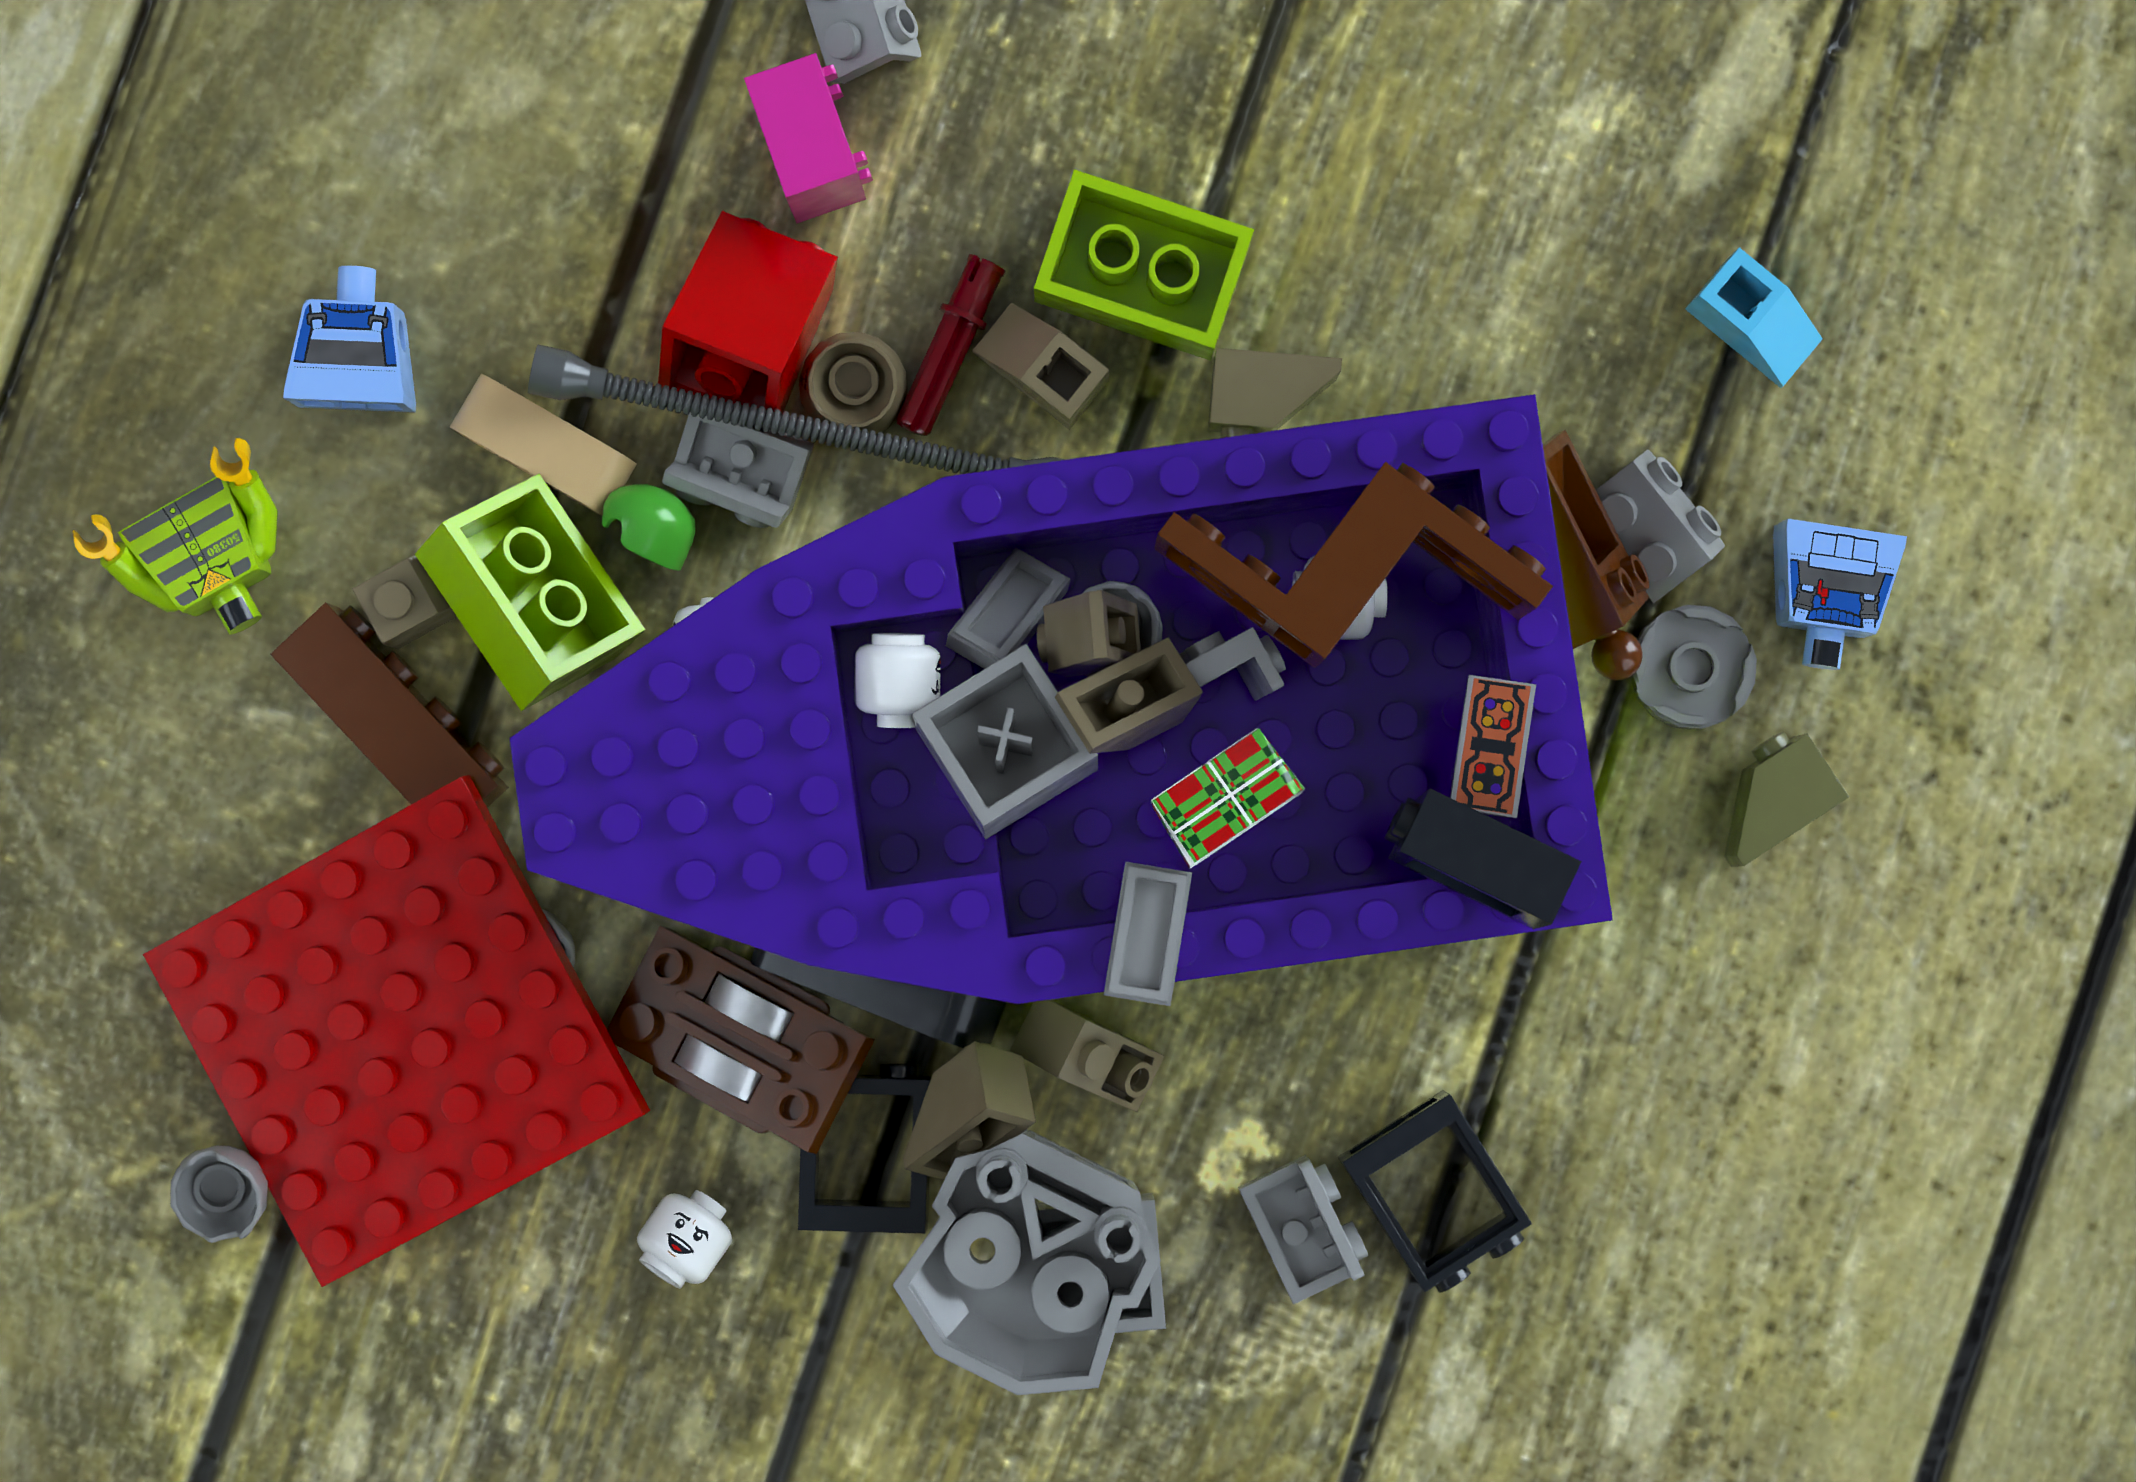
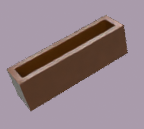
M325 602L270 654L410 804L465 775H470L487 808L509 788L498 776L505 769L500 761L482 743L477 742L472 748L455 731L462 724L455 713L437 696L428 702L412 685L419 678L416 672L396 652L392 651L389 655L385 656L371 642L370 638L376 634L374 628L351 605L342 611L339 607Z

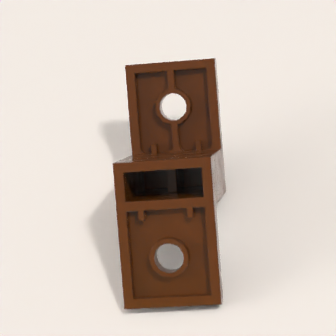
M1387 462L1383 464L1286 595L1276 588L1277 583L1281 579L1277 573L1250 554H1247L1241 562L1221 547L1226 537L1212 524L1195 513H1192L1186 521L1174 512L1157 534L1154 547L1156 551L1314 668L1326 659L1412 542L1517 620L1537 609L1553 587V585L1541 577L1546 569L1537 559L1514 545L1511 546L1508 552L1485 536L1490 527L1484 520L1459 504L1451 511L1430 495L1435 488L1434 485L1417 470L1404 463H1401L1397 470Z

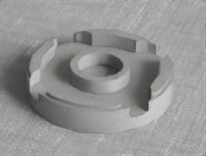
M1684 605L1661 613L1641 630L1637 638L1642 647L1643 658L1637 672L1630 677L1636 698L1652 717L1674 728L1699 730L1724 722L1745 705L1755 684L1757 658L1752 644H1749L1747 636L1742 632V627L1733 617L1711 606Z

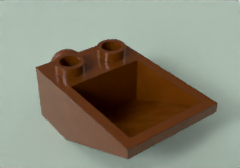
M1563 430L1543 444L1572 646L1574 649L1595 640L1591 657L1597 672L1610 680H1624L1637 672L1642 662L1643 653L1636 637L1629 632L1619 630V628L1624 627L1649 598L1646 589L1649 588V579L1639 558L1635 554L1628 556L1566 430Z

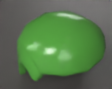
M631 484L619 487L611 492L603 505V527L608 528L614 520L620 521L622 524L620 541L626 549L662 567L676 571L681 570L695 535V519L682 501L669 490L649 484Z

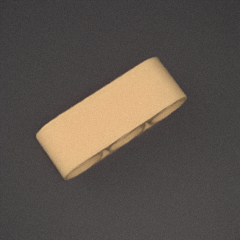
M480 374L449 427L531 476L540 474L548 486L600 516H603V505L608 495L617 488L625 486L637 463L610 446L484 374Z

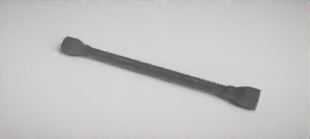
M539 344L535 350L529 377L528 394L555 400L580 397L602 400L603 396L608 398L611 395V398L615 400L618 397L620 401L627 399L629 403H633L635 400V403L638 405L643 402L644 406L648 407L651 404L652 408L659 406L661 410L667 407V410L670 412L675 409L676 413L683 411L684 415L691 413L693 417L699 414V417L702 419L707 416L708 420L715 418L716 422H720L722 419L725 424L731 421V424L734 426L739 423L740 427H744L746 424L748 429H752L754 426L757 431H760L761 428H763L764 432L771 430L772 434H776L778 431L780 436H784L786 433L787 437L790 438L795 435V439L802 437L804 441H808L810 438V441L813 443L818 440L819 444L826 442L827 446L834 444L836 448L842 445V449L846 450L850 447L851 451L858 449L859 453H863L866 450L868 455L873 452L874 456L881 454L882 458L889 456L891 460L897 457V460L900 462L905 459L906 463L913 461L914 465H918L921 462L923 467L927 464L929 468L936 466L937 470H941L944 467L946 472L952 469L953 473L960 471V474L1066 460L1057 457L1031 460L1010 457L1009 460L1004 459L1002 462L999 457L994 460L993 456L986 458L985 454L978 456L976 452L970 455L969 451L962 453L961 449H957L955 452L953 447H949L947 450L944 445L939 448L938 444L931 446L930 442L923 444L921 440H918L917 443H915L914 439L907 441L906 437H902L900 440L898 435L892 438L889 433L884 436L883 432L876 434L874 430L868 432L866 428H863L862 431H860L859 427L852 429L851 425H847L845 428L843 423H839L837 426L836 422L832 421L828 424V420L820 422L819 418H815L813 421L811 416L805 419L804 415L800 414L797 417L796 413L789 415L787 411L781 414V411L778 409L773 412L772 408L765 410L764 406L757 408L755 404L749 407V403L745 402L741 405L740 401L733 403L732 399H728L725 402L723 397L717 400V396L713 395L709 398L708 394L701 396L700 392H696L693 395L691 390L685 393V389L681 388L677 391L676 387L669 389L668 385H664L661 388L662 386L659 383L653 386V382L646 384L644 380L638 382L636 378H632L629 381V377L625 376L623 379H621V375L614 377L612 373H608V369L592 366L570 351Z

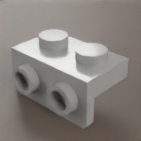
M805 0L825 65L833 64L838 76L837 79L831 82L845 84L892 60L911 62L921 57V50L916 38L918 36V25L913 13L906 6L905 0Z
M689 413L675 460L665 470L662 483L677 489L676 493L688 502L698 505H710L713 503L735 512V517L747 525L758 528H767L769 526L778 528L793 510L814 443L804 441L801 438L795 439L794 435L791 438L787 437L786 433L784 436H780L778 431L776 434H772L771 430L764 432L763 428L757 431L754 426L752 429H748L746 424L744 427H740L739 423L734 426L731 424V421L725 424L722 419L720 422H716L715 418L708 420L707 416L702 419L699 417V414L693 417Z
M1647 449L1596 489V492L1628 556L1635 554L1643 564L1649 579V588L1646 589V592L1652 602L1655 603L1711 561L1725 545L1719 537L1721 536V529L1715 518L1704 507H1695L1681 490L1682 480L1676 469L1665 458H1656Z
M1253 627L1226 642L1220 631L1179 654L1200 687L1234 668H1237L1255 701L1284 686L1283 680L1279 673L1286 670L1281 654L1269 636L1266 635L1259 639Z
M1304 1155L1238 1187L1293 1305L1350 1277L1355 1281L1365 1276L1358 1261L1369 1256L1353 1221L1341 1226L1331 1203L1340 1199L1341 1196L1325 1163L1314 1168L1310 1159Z

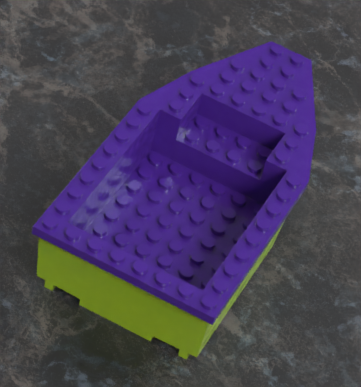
M1535 394L942 477L754 570L509 738L526 868L528 871L809 966L1014 1004L1104 992L1125 862L1192 872L1175 982L1613 921ZM1387 462L1397 470L1401 463H1404L1417 470L1434 485L1435 488L1430 495L1451 511L1459 504L1484 520L1490 527L1485 536L1508 552L1511 546L1514 545L1537 559L1546 569L1541 577L1553 585V587L1537 609L1517 620L1412 542L1385 578L1387 582L1386 616L1374 617L1372 629L1363 639L1339 640L1326 659L1314 668L1156 551L1154 547L1157 534L1174 512L1186 521L1192 513H1195L1212 524L1226 537L1221 547L1241 562L1247 554H1250L1277 573L1281 579L1277 583L1276 588L1286 595L1292 587L1294 572L1304 571L1307 561L1318 553L1383 464ZM1015 548L1020 549L1070 578L1068 591L1061 600L1082 594L1087 588L1108 581L1125 582L1139 587L1150 597L1159 611L1163 626L1162 640L1169 637L1179 654L1220 631L1226 642L1253 627L1259 639L1266 635L1270 637L1281 654L1286 670L1279 673L1284 686L1256 701L1251 696L1237 668L1201 686L1203 694L1181 724L1130 750L1097 753L1098 770L988 839H985L916 731V728L877 727V714L863 712L855 705L854 701L855 654L861 646L872 644V634L874 633L924 634V645H930L940 653V696L984 670V668L946 647L948 633ZM1037 632L1027 644L1057 692L1087 678L1085 675L1065 677L1048 672V663H1043L1039 656ZM1468 675L1536 684L1517 818L1484 815L1582 861L1552 925L1536 929L1529 928L1388 859L1394 843L1384 839L1401 802L1405 803L1408 797L1416 800V798L1430 788L1450 798ZM1258 728L1304 786L1305 790L1286 805L1189 869L1153 809L1151 799Z

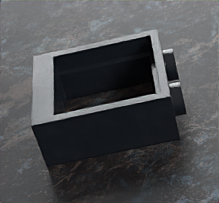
M1431 788L1416 798V800L1408 797L1405 803L1401 802L1384 839L1394 843L1388 856L1389 860L1532 929L1552 925L1582 862Z
M881 1064V1075L857 1074L848 1094L913 1096V1131L932 1076H918L919 1065ZM800 1148L798 1230L926 1233L929 1215L930 1176L911 1171L910 1201L818 1199L819 1151L817 1154Z
M1444 1090L1338 1156L1339 1161L1413 1278L1424 1292L1435 1286L1438 1292L1442 1293L1456 1286L1471 1274L1467 1265L1486 1253H1489L1492 1259H1495L1511 1251L1523 1242L1524 1237L1521 1231L1532 1224L1454 1099ZM1447 1126L1502 1213L1423 1262L1369 1175Z

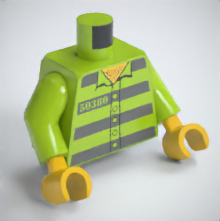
M235 438L234 448L237 455L241 458L240 461L237 463L225 462L219 456L218 449L213 446L210 467L216 477L119 531L118 534L123 542L114 543L110 523L107 518L97 514L91 515V520L98 530L104 533L101 540L92 543L86 542L75 530H73L75 548L82 556L90 559L100 558V564L130 593L166 612L180 610L183 613L196 617L214 608L228 634L231 635L251 627L262 618L247 589L272 574L268 559L276 551L278 510L257 471L248 470L251 455L249 444L244 439Z

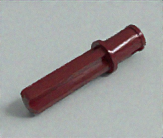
M969 254L965 268L949 303H942L939 308L944 313L943 318L898 414L897 424L902 428L920 436H927L931 433L977 329L985 330L987 325L983 321V317L1001 278L1004 277L1006 272L995 263L984 258L980 261L978 256Z

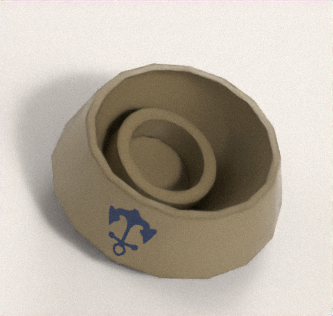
M862 332L838 333L820 342L805 359L799 377L800 400L808 416H811L813 421L815 418H819L820 422L828 420V424L833 421L836 422L837 426L839 423H843L845 428L847 425H851L852 429L859 427L860 431H862L863 428H866L868 432L874 430L876 434L888 429L895 421L908 393L906 370L897 353L880 338Z

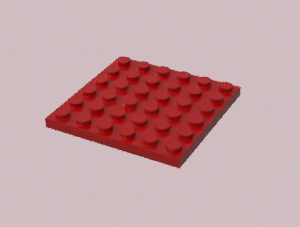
M470 775L459 777L143 954L250 1155L259 1162L268 1181V1188L321 1287L328 1285L650 1111Z

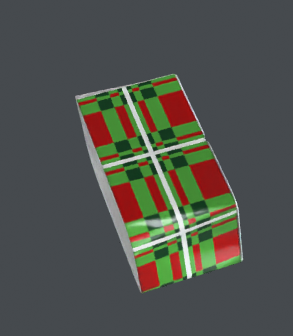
M1256 728L1210 759L1203 766L1201 765L1151 799V804L1190 869L1296 798L1305 788L1261 730Z

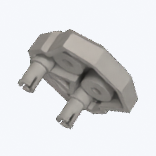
M1031 1130L989 1150L956 1157L932 1204V1207L939 1215V1219L895 1279L893 1287L936 1355L1016 1395L1098 1388L1122 1309L1138 1308L1161 1261L1147 1229L1141 1195L1133 1181L1063 1146H1059ZM1038 1200L1074 1218L1043 1234ZM978 1238L989 1239L995 1246L994 1256L984 1261L975 1258L971 1252L973 1241ZM1065 1282L1077 1283L1083 1290L1082 1298L1074 1304L1063 1302L1058 1296V1289Z

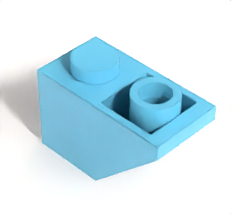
M1740 247L1724 261L1685 308V310L1780 388L1786 384L1823 339L1790 289Z

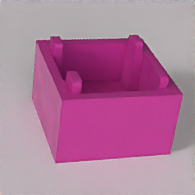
M816 53L744 78L796 224L866 200L862 185L873 181L869 168L857 170V168L868 164L865 152L851 153L833 101L843 97L840 85L834 84L829 87L827 85V82L838 78L835 67L832 64L821 68Z

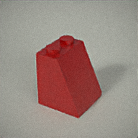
M721 211L662 326L658 383L661 384V388L664 385H668L669 389L676 387L677 391L682 388L685 389V393L691 390L693 395L696 392H700L701 396L708 394L709 398L714 395L717 396V400L723 397L725 402L728 399H732L733 403L740 401L741 405L746 402L749 403V407L755 404L757 408L764 406L765 410L772 408L773 412L778 409L783 414L833 292L838 256L825 252L815 243L797 241L767 229L766 226L757 220L739 218Z

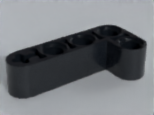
M756 947L750 959L752 965L961 1048L970 1045L974 1041L991 1045L1007 1002L809 966Z

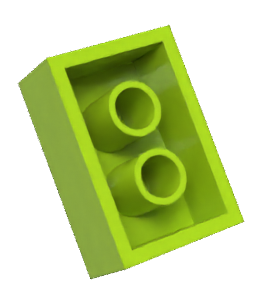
M1074 169L1034 286V302L1211 361L1250 247L1254 229Z
M540 474L442 522L415 553V556L521 711L614 660L645 631L637 616Z

